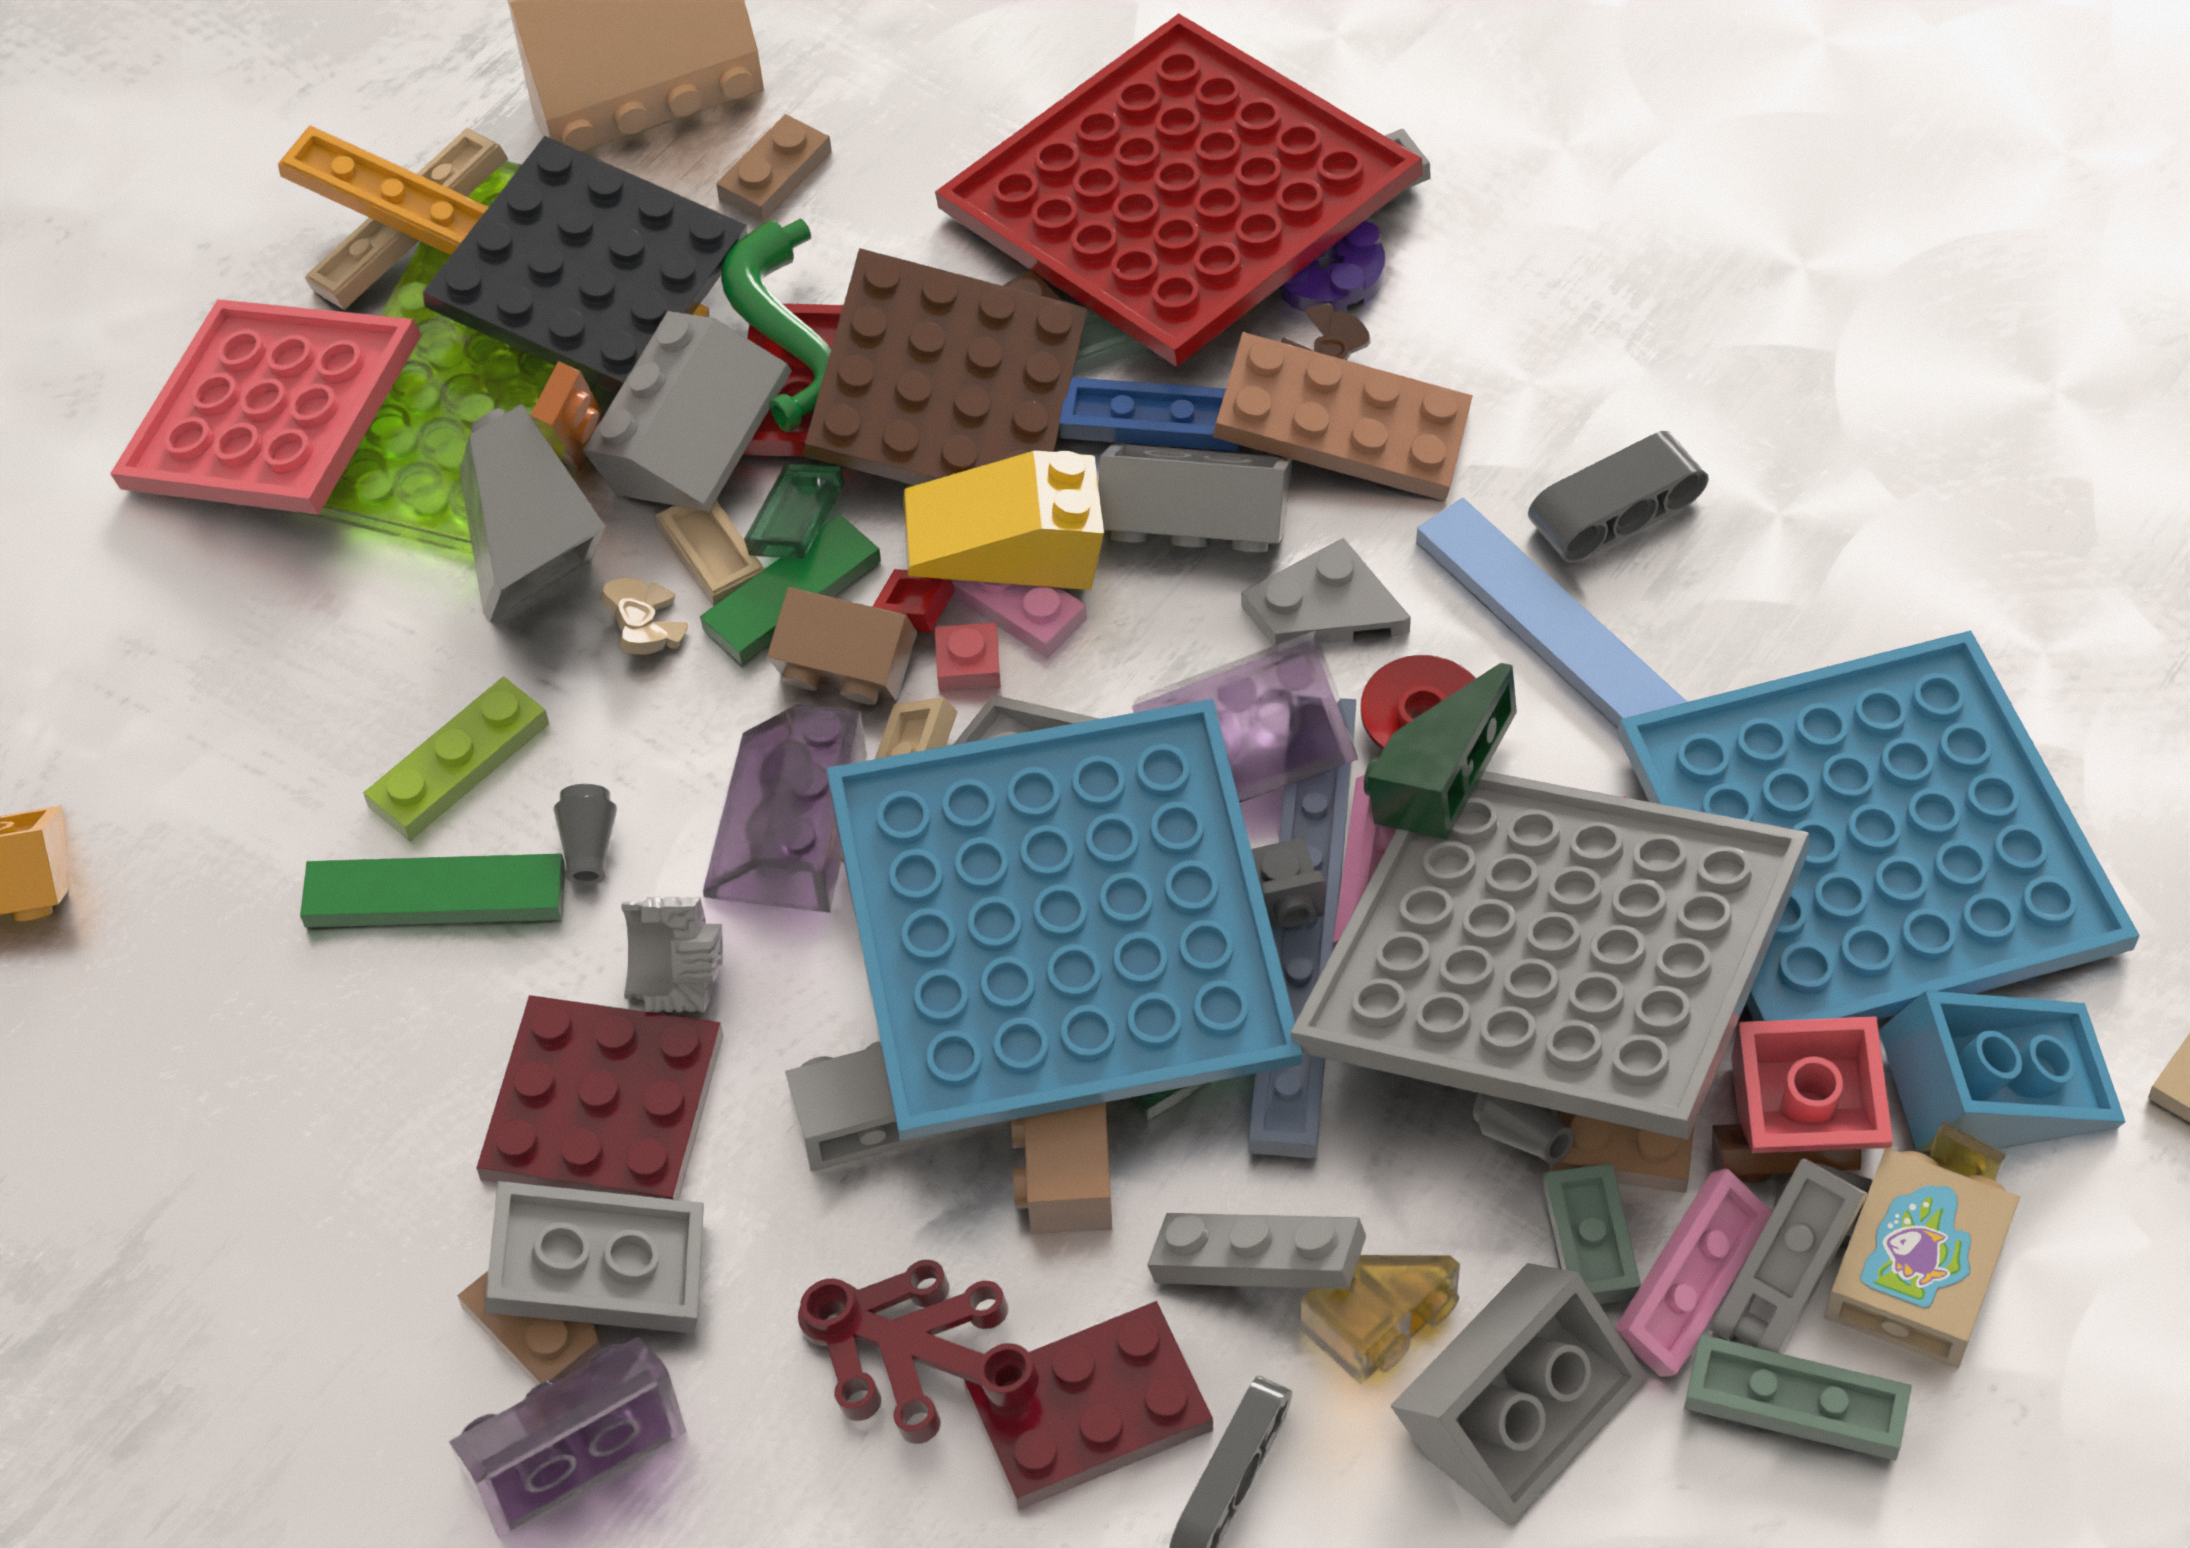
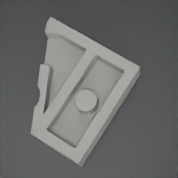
M1344 538L1241 592V607L1275 648L1304 646L1316 640L1328 643L1353 641L1354 631L1390 628L1391 637L1403 636L1410 632L1411 616Z

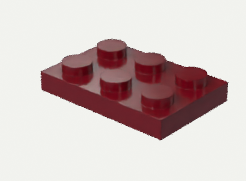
M1157 1301L1030 1351L1029 1353L1039 1375V1384L1031 1400L1019 1408L1009 1409L993 1404L986 1397L981 1385L963 1379L966 1394L1017 1510L1213 1431V1417ZM1011 1378L1002 1387L1012 1385L1020 1378Z

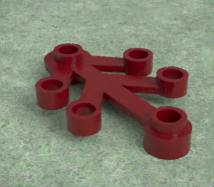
M925 1259L915 1262L904 1273L861 1289H856L840 1279L829 1278L820 1280L811 1285L803 1294L798 1311V1322L804 1336L810 1342L828 1347L838 1381L834 1390L835 1399L843 1415L853 1421H863L872 1417L881 1405V1394L873 1378L862 1370L855 1339L879 1347L897 1403L893 1414L896 1426L903 1439L907 1442L921 1444L935 1437L940 1429L941 1419L933 1401L924 1395L914 1361L981 1385L988 1400L1000 1407L1009 1409L1019 1408L1028 1403L1036 1392L1039 1384V1375L1030 1353L1024 1347L1013 1343L997 1345L983 1354L934 1336L968 1322H971L973 1326L979 1329H992L1000 1325L1006 1319L1009 1311L1008 1303L1001 1287L992 1281H979L972 1284L965 1293L945 1300L950 1290L945 1272L938 1262ZM926 1279H936L934 1284L928 1288H917ZM909 1299L915 1305L923 1308L893 1320L875 1314ZM995 1300V1303L990 1308L976 1310V1307L982 1301ZM841 1312L838 1316L826 1320L830 1315ZM1020 1378L1016 1383L1002 1387L1007 1380ZM861 1390L868 1391L863 1399L857 1402H848L850 1396L855 1392ZM927 1413L926 1418L922 1422L915 1425L907 1424L913 1415Z

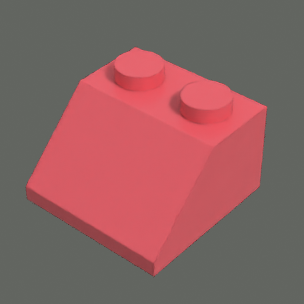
M1876 1017L1739 1022L1731 1060L1738 1119L1751 1153L1892 1147L1893 1137Z

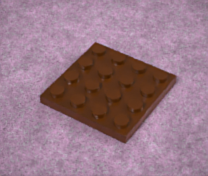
M859 248L806 438L803 456L904 483L919 485L1031 451L1054 452L1060 427L1062 404L1068 394L1088 308Z

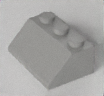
M668 311L583 451L615 495L709 512L769 411L770 400L777 397L792 371L787 363L715 318Z
M1113 443L1100 456L1098 491L1103 530H1111L1110 539L1121 542H1146L1147 533L1171 535V544L1176 546L1206 547L1208 538L1232 540L1231 549L1267 552L1268 543L1279 544L1283 537L1292 459L1277 455Z
M1527 1263L1390 1407L1428 1460L1501 1520L1513 1524L1648 1379V1376L1578 1272Z

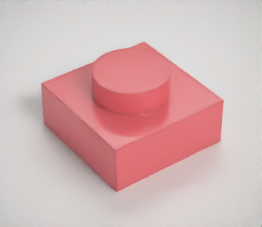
M996 622L935 627L939 691L1001 687Z

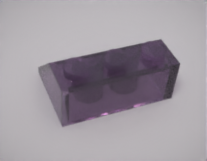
M1315 631L1138 696L1131 706L1135 713L1213 699L1239 803L1358 760L1339 693Z
M796 704L743 732L703 887L704 898L830 913L842 862L839 859L842 850L826 768L865 761L867 752L861 712L859 710Z
M636 1337L624 1345L615 1344L603 1348L591 1357L586 1366L561 1380L550 1379L538 1384L528 1392L523 1401L499 1414L483 1415L473 1420L464 1428L461 1435L450 1440L449 1444L462 1474L499 1538L687 1431L668 1370L662 1360L639 1337Z

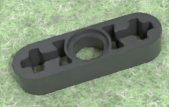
M1259 1375L1252 1381L1177 1522L1169 1548H1218L1284 1422L1291 1403L1292 1390Z

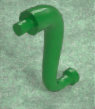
M798 219L784 227H781L774 220L767 221L757 227L733 246L728 252L721 270L723 291L732 308L753 328L806 364L814 374L813 382L792 397L781 394L770 400L769 406L772 416L784 432H790L799 427L802 417L814 412L831 347L827 342L786 308L763 284V279L766 276L793 263V248L811 240L810 229L802 219Z

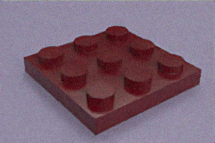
M529 995L476 1167L480 1180L493 1183L501 1181L679 1200L724 1036L721 1022Z

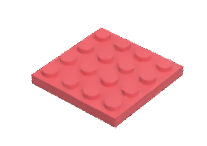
M217 299L110 475L121 490L319 515L422 335L413 319Z

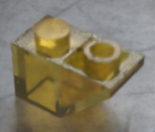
M1360 1255L1349 1289L1314 1288L1301 1300V1331L1361 1385L1377 1369L1385 1373L1395 1367L1409 1350L1411 1345L1410 1339L1426 1324L1436 1327L1451 1314L1459 1301L1460 1263L1450 1255Z

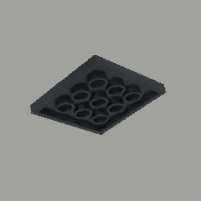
M544 136L423 291L424 307L553 366H556L558 361L581 371L585 380L618 394L666 313L670 311L693 315L720 278L728 252L739 240L747 235V224Z

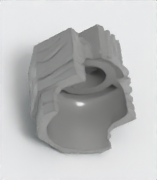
M656 896L647 897L645 901L637 903L623 901L621 909L625 916L628 936V968L624 991L625 999H632L634 997L637 1000L643 999L644 1012H661L662 1010L672 1012L674 1009L677 1012H683L684 1010L688 1012H695L697 1010L705 1012L711 1001L712 983L723 966L722 924H706L701 897H664L662 899Z

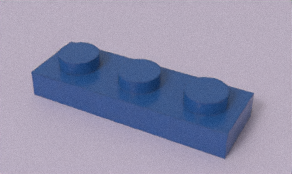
M1071 377L1068 394L1062 404L1059 422L1060 438L1239 452V444L1213 438L1226 388Z

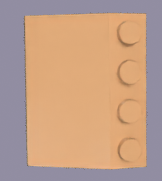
M507 0L533 116L543 136L582 152L764 90L758 48L745 0Z

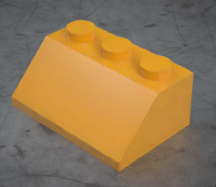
M59 805L0 816V915L13 913L15 921H28L52 914V906L58 905L68 892L66 829L63 806Z

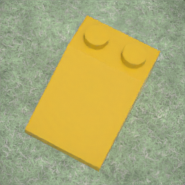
M1031 451L904 489L903 508L908 576L1092 590L1104 535L1094 456L1079 455L1069 451L1056 453Z

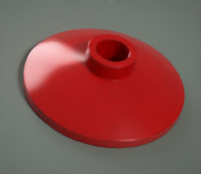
M1412 655L1391 661L1372 675L1362 692L1360 714L1364 729L1371 740L1383 750L1394 732L1475 680L1476 677L1462 665L1439 656Z

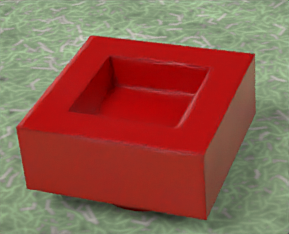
M894 569L872 607L906 614L917 632L931 633L955 589L951 579L908 576V570Z

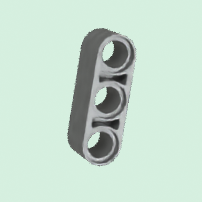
M1662 430L1544 489L1531 503L1528 517L1564 561L1575 563L1690 505L1707 487L1709 475L1669 430Z

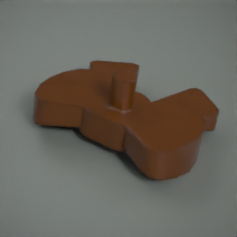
M1329 303L1308 307L1305 310L1307 317L1323 335L1315 340L1314 350L1288 338L1281 339V343L1343 360H1348L1350 354L1364 349L1371 344V337L1367 328L1357 317L1342 311L1334 312L1333 306Z

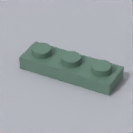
M1700 1334L1684 1409L1896 1461L1901 1448L1912 1385Z

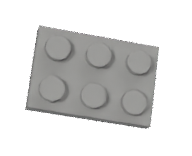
M498 1181L484 1313L694 1334L698 1317L704 1203Z

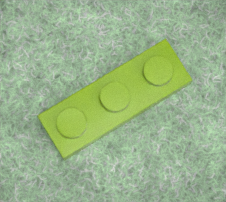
M501 677L365 790L363 794L368 807L408 841H411L549 725L546 710L507 678Z

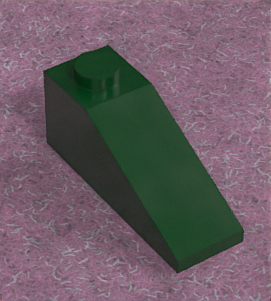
M1506 663L1497 664L1391 735L1379 758L1373 757L1370 760L1364 776V792L1371 798L1374 824L1447 840L1517 714L1513 665Z

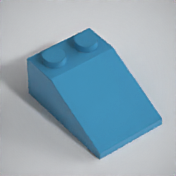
M1924 991L1879 1029L1911 1135L1918 1151L1976 1153L2116 1129L2126 1122L2085 1003Z

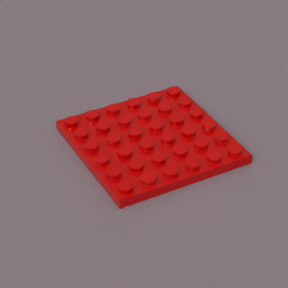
M1178 13L937 189L935 195L938 209L1178 367L1423 175V166L1420 156Z

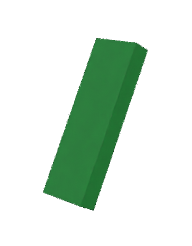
M839 514L700 616L702 629L742 665L771 644L788 587L834 597L881 562L880 548Z

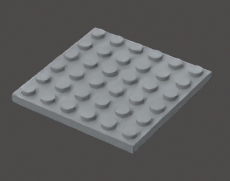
M1484 771L1447 840L1400 829L1396 830L1290 1032L1292 1042L1301 1045L1304 1054L1688 1140L1809 853V832Z

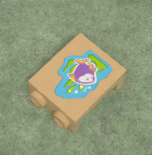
M1885 1147L1831 1289L1824 1318L1959 1368L2021 1196L2007 1192L2000 1183L1993 1179L1979 1175L1966 1177L1941 1168L1932 1158L1914 1151H1903L1900 1153Z

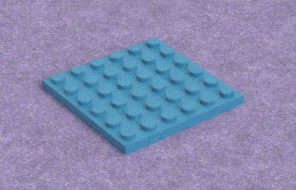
M1971 630L1620 719L1617 735L1649 802L1809 832V853L1746 1001L1754 1022L1876 1017L1879 1020L1897 1015L1924 991L1974 994L2132 951L2140 937Z
M1213 699L826 768L900 1141L1302 1064L1303 1052L1301 1045L1292 1042L1290 1032L1295 1025V1020Z

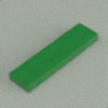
M562 853L306 861L300 917L304 927L561 920L565 862Z

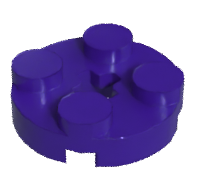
M1363 221L1281 285L1279 289L1283 292V300L1291 307L1306 313V308L1326 303L1333 306L1334 312H1347V305L1357 303L1363 298L1364 305L1373 299L1383 284L1385 274V251L1380 242L1378 227L1372 222ZM1324 258L1334 259L1340 263H1332L1329 270L1318 268V260Z

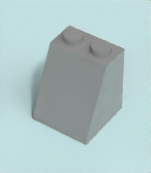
M522 404L506 414L501 408L494 409L479 418L470 427L473 433L469 435L468 442L465 445L466 449L459 470L482 609L490 622L590 561L606 527Z

